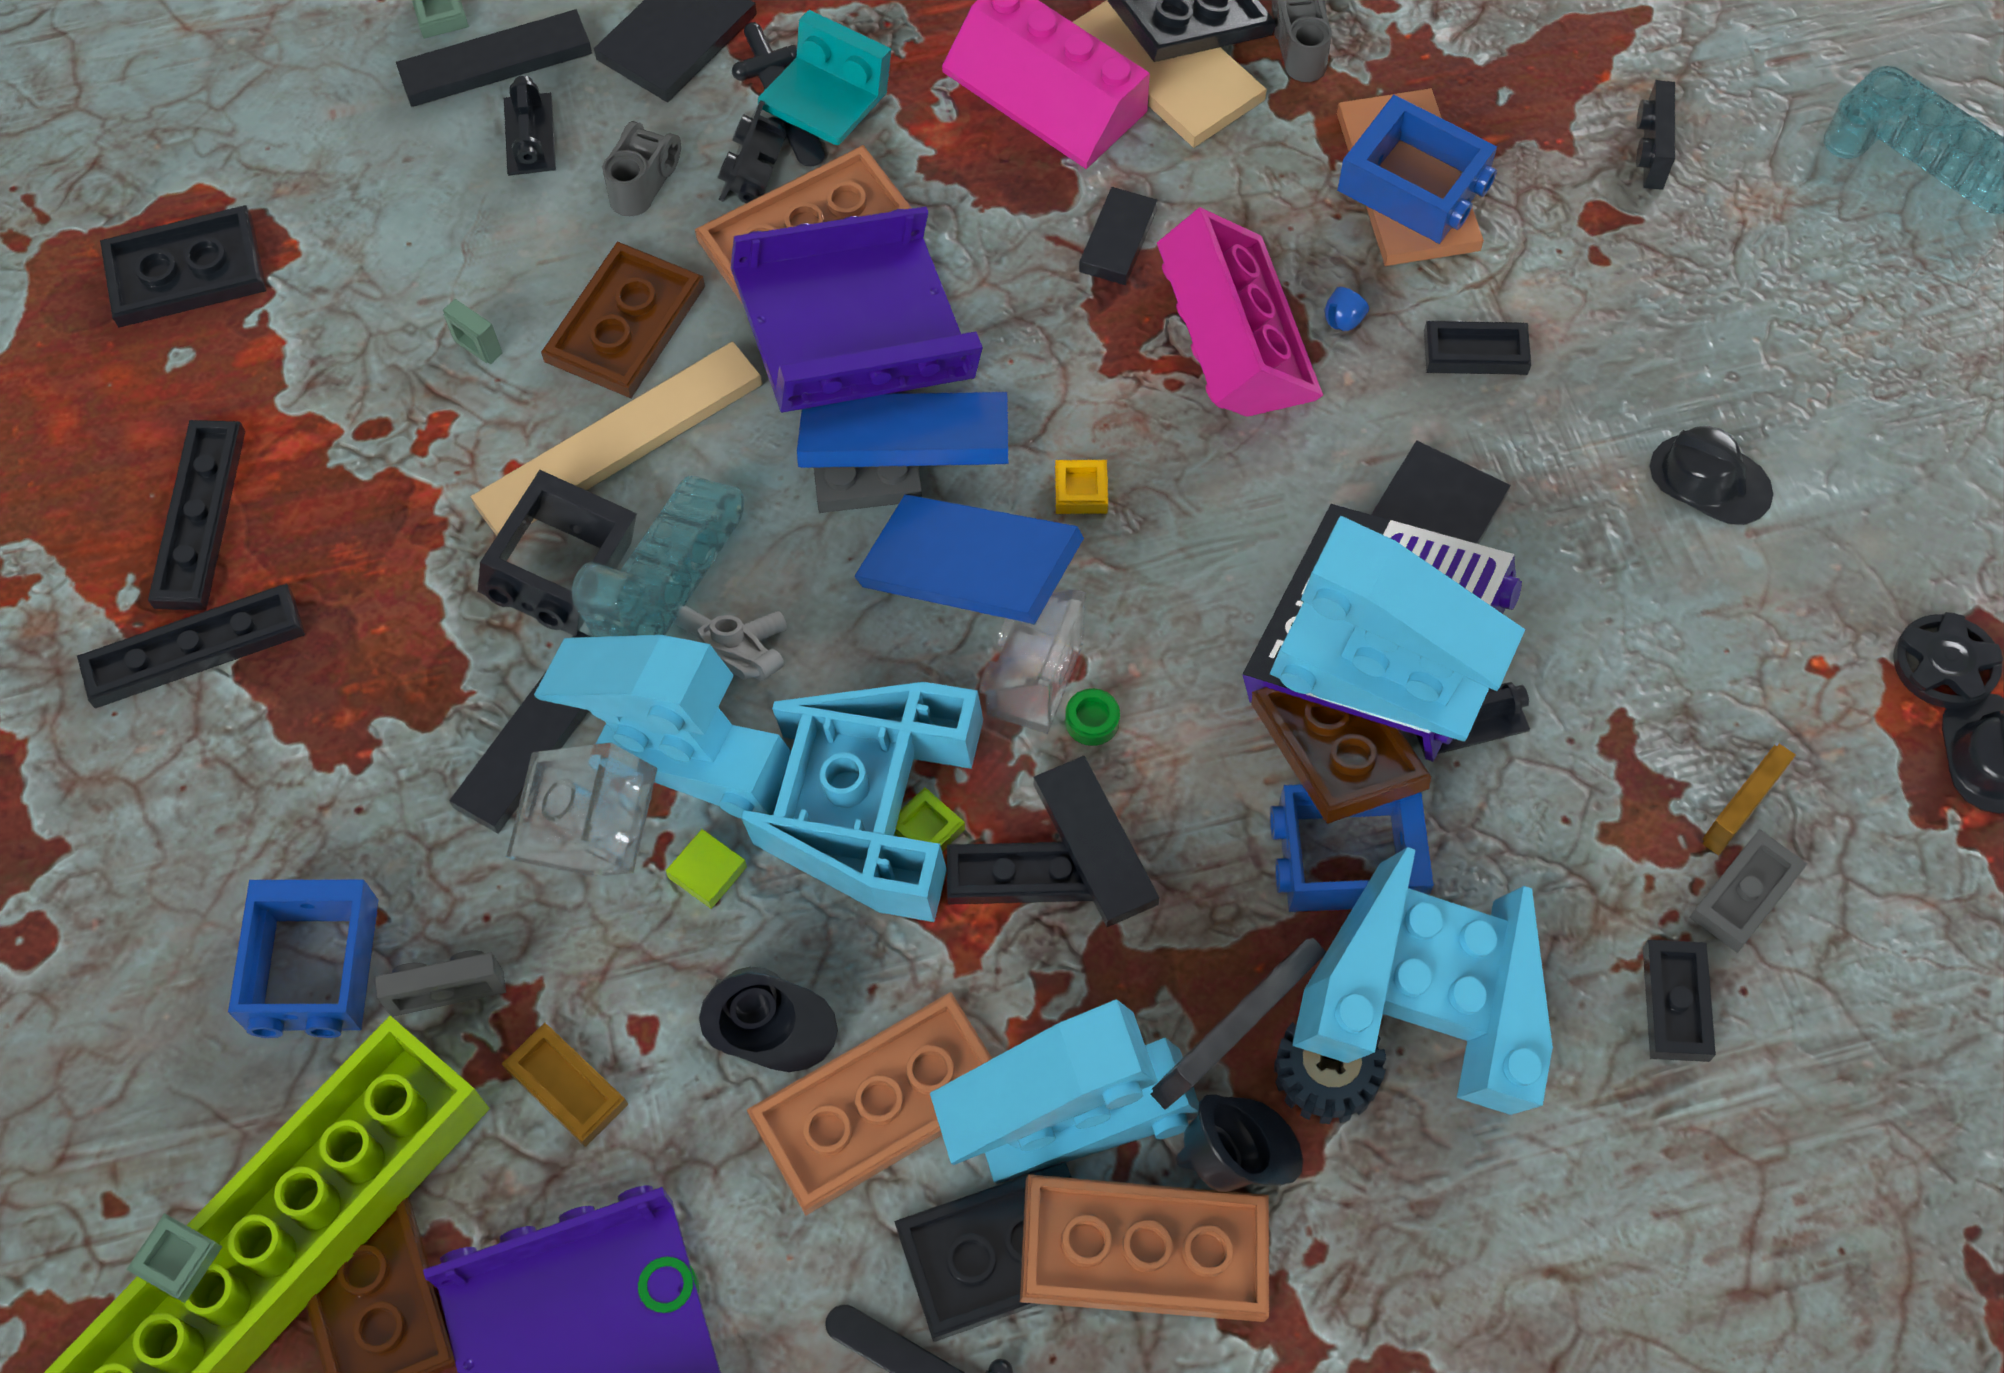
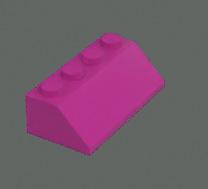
M977 0L971 6L942 65L944 74L1085 169L1094 163L1147 113L1150 73L1039 0Z
M1199 207L1157 242L1164 262L1162 270L1172 284L1178 301L1176 304L1178 314L1186 323L1192 340V353L1201 364L1207 381L1206 392L1216 406L1249 417L1313 402L1323 396L1261 235Z

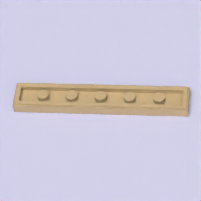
M732 341L470 496L473 504L497 536L539 470L545 471L584 490H588L762 385L761 375Z

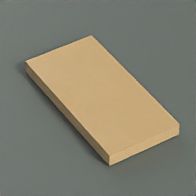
M1108 0L1073 21L1074 24L1150 73L1148 106L1193 148L1265 101L1267 89L1221 47L1153 62L1108 3Z

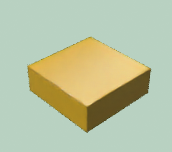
M1055 460L1056 514H1108L1107 460Z

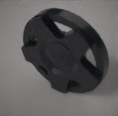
M1945 612L1944 614L1928 615L1913 621L1905 628L1897 640L1893 654L1896 672L1907 689L1923 701L1943 708H1967L1982 702L1994 690L2002 673L2003 656L1999 644H1995L1982 628L1966 620L1964 615ZM1937 628L1935 633L1926 631L1925 629ZM1906 651L1919 661V665L1914 672H1912L1907 662ZM1989 669V677L1984 686L1979 672ZM1941 685H1948L1957 695L1944 694L1933 689Z

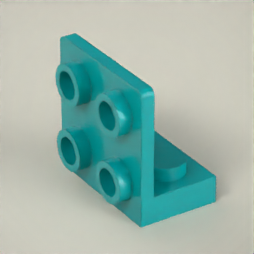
M808 10L799 19L797 57L758 97V104L760 100L764 101L762 110L834 145H840L887 94L892 49L816 12Z

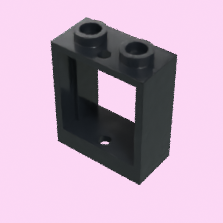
M539 470L480 561L477 592L485 595L498 606L512 607L534 617L540 624L549 629L562 630L576 636L631 545L637 513ZM533 519H537L600 548L574 592L507 562Z

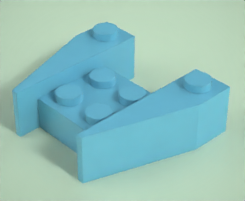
M1340 516L1311 573L1301 598L1304 602L1279 650L1270 674L1279 678L1292 691L1302 694L1311 693L1322 699L1465 742L1489 688L1498 691L1525 629L1397 541Z
M666 635L564 638L534 696L539 700L589 710L594 716L606 723L590 754L592 760L715 804L737 818H741L743 810L769 815L774 814L791 750L780 735L732 725L719 709V704L734 675L710 644Z
M917 682L774 701L772 710L783 738L795 740L774 814L769 815L745 810L742 812L741 819L753 845L879 913L935 922L947 872L941 846L938 843L894 836L913 759L972 769L983 724L978 690Z
M1407 847L1381 862L1304 989L1292 1046L1345 1063L1352 1062L1375 1053L1382 1014L1467 1041L1457 1098L1509 1115L1543 1106L1553 1046L1532 888L1523 886L1494 900L1491 915L1409 889L1408 885L1415 849Z
M1117 999L1046 1029L930 1093L951 1164L956 1165L985 1153L993 1181L996 1184L1154 1134L1156 1139L1176 1136L1186 1130L1189 1120L1198 1116L1199 1101L1194 1087L1166 1110L1152 1097V1088L1183 1058L1182 1053L1167 1038H1162L1145 1045L1134 1012Z

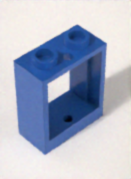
M1393 94L1344 157L1337 191L1440 244L1451 228L1459 230L1463 226L1472 209L1473 203L1471 201L1476 195L1484 197L1493 184L1497 170L1492 168L1497 146ZM1400 140L1463 172L1443 199L1380 167Z
M1302 784L1283 785L1279 806H1271L1270 808L1271 836L1273 840L1282 841L1283 858H1276L1275 878L1278 893L1287 892L1289 912L1353 909L1370 880L1305 883L1298 820L1323 819ZM1421 792L1349 816H1391L1395 854L1407 847L1415 849L1408 888L1430 895L1434 884Z
M249 880L228 1013L248 1034L261 1038H278L283 1035V1031L305 1030V1033L310 1036L336 1038L341 1036L342 1030H362L379 901L365 880ZM277 921H350L338 1004H265Z

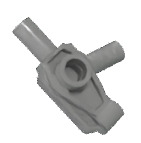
M685 605L679 606L673 613L672 621L674 624L698 637L697 642L710 644L732 674L743 680L755 678L758 681H763L784 666L783 658L778 651L774 649L767 650L760 643L762 639L786 631V621L780 611L773 612L746 624H743L739 618L731 615L717 616L710 620Z

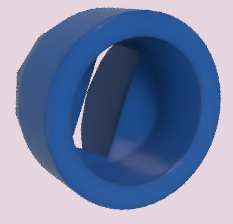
M1337 287L1327 300L1324 309L1325 318L1328 325L1334 329H1341L1342 331L1353 330L1369 312V305L1363 297L1353 290Z

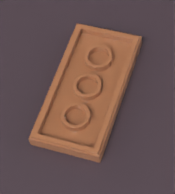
M1432 88L1394 94L1442 118ZM1393 94L1340 102L1338 104L1337 116L1348 151L1351 150ZM1401 140L1380 165V167L1442 199L1461 176L1460 170ZM1366 206L1385 266L1481 251L1484 240L1473 208L1463 226L1459 230L1451 228L1442 242L1438 244Z
M862 145L696 228L695 234L699 244L742 303L731 271L734 236L748 234L753 231H769L795 227L804 223L814 224L840 220L850 216L860 217L891 212L897 209L912 208L869 151Z
M952 992L748 1108L747 1113L803 1213L807 1216L942 1136L930 1093L993 1058Z
M1028 1174L1025 1186L1020 1302L1265 1322L1269 1318V1195Z

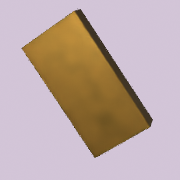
M1780 743L1778 746L1774 745L1716 818L1702 840L1704 842L1702 844L1719 856L1775 785L1796 754Z
M546 1023L541 1025L502 1063L505 1070L585 1147L628 1105L626 1099Z

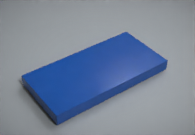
M1007 392L883 394L802 409L797 445L798 467L1009 464Z
M904 494L855 574V578L863 588L1035 624L1084 537L1078 526Z

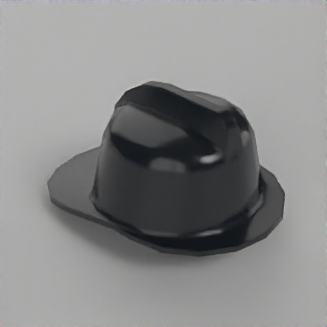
M1699 426L1687 431L1683 430L1679 435L1663 441L1653 452L1649 467L1652 479L1660 490L1716 520L1727 524L1746 525L1761 519L1771 507L1774 495L1771 480L1760 465L1741 453L1740 446L1733 436L1721 428Z
M1991 693L1982 702L1971 707L1960 709L1946 708L1942 715V733L1949 772L1956 790L1965 801L1978 809L2001 814L2004 813V698Z
M749 966L737 969L724 979H717L714 987L703 1000L699 1014L702 1035L713 1048L763 1067L784 1072L807 1070L823 1061L834 1047L838 1033L835 1012L823 997L807 988L783 980L776 973L763 967Z
M1216 1094L1205 1095L1199 1102L1198 1116L1187 1126L1183 1138L1184 1148L1176 1157L1179 1167L1196 1171L1210 1188L1218 1192L1235 1191L1252 1184L1281 1186L1293 1183L1302 1173L1304 1160L1300 1143L1293 1130L1276 1111L1266 1104L1252 1099L1224 1097Z

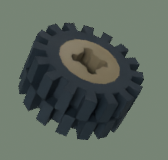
M1292 1022L1286 1029L1284 1038L1281 1039L1274 1064V1072L1278 1074L1276 1085L1279 1092L1283 1090L1286 1092L1287 1095L1284 1101L1292 1109L1297 1104L1302 1108L1300 1116L1308 1120L1311 1114L1320 1116L1319 1123L1330 1124L1332 1118L1339 1117L1340 1123L1350 1121L1352 1115L1356 1112L1358 1115L1362 1114L1367 1109L1369 1103L1374 1100L1386 1069H1383L1386 1061L1385 1049L1379 1050L1378 1048L1381 1040L1379 1035L1375 1053L1345 1063L1339 1060L1325 1059L1320 1054L1292 1046L1296 1025Z

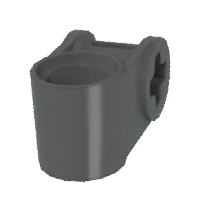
M1272 0L1271 15L1276 21L1274 35L1278 39L1287 74L1301 82H1312L1320 79L1327 70L1332 30L1326 14L1325 0Z
M631 121L625 126L620 140L605 159L602 166L609 203L614 212L622 216H637L644 213L651 206L653 199L665 180L674 172L681 153V140L678 135L668 133L663 136L644 130L643 124L636 121Z

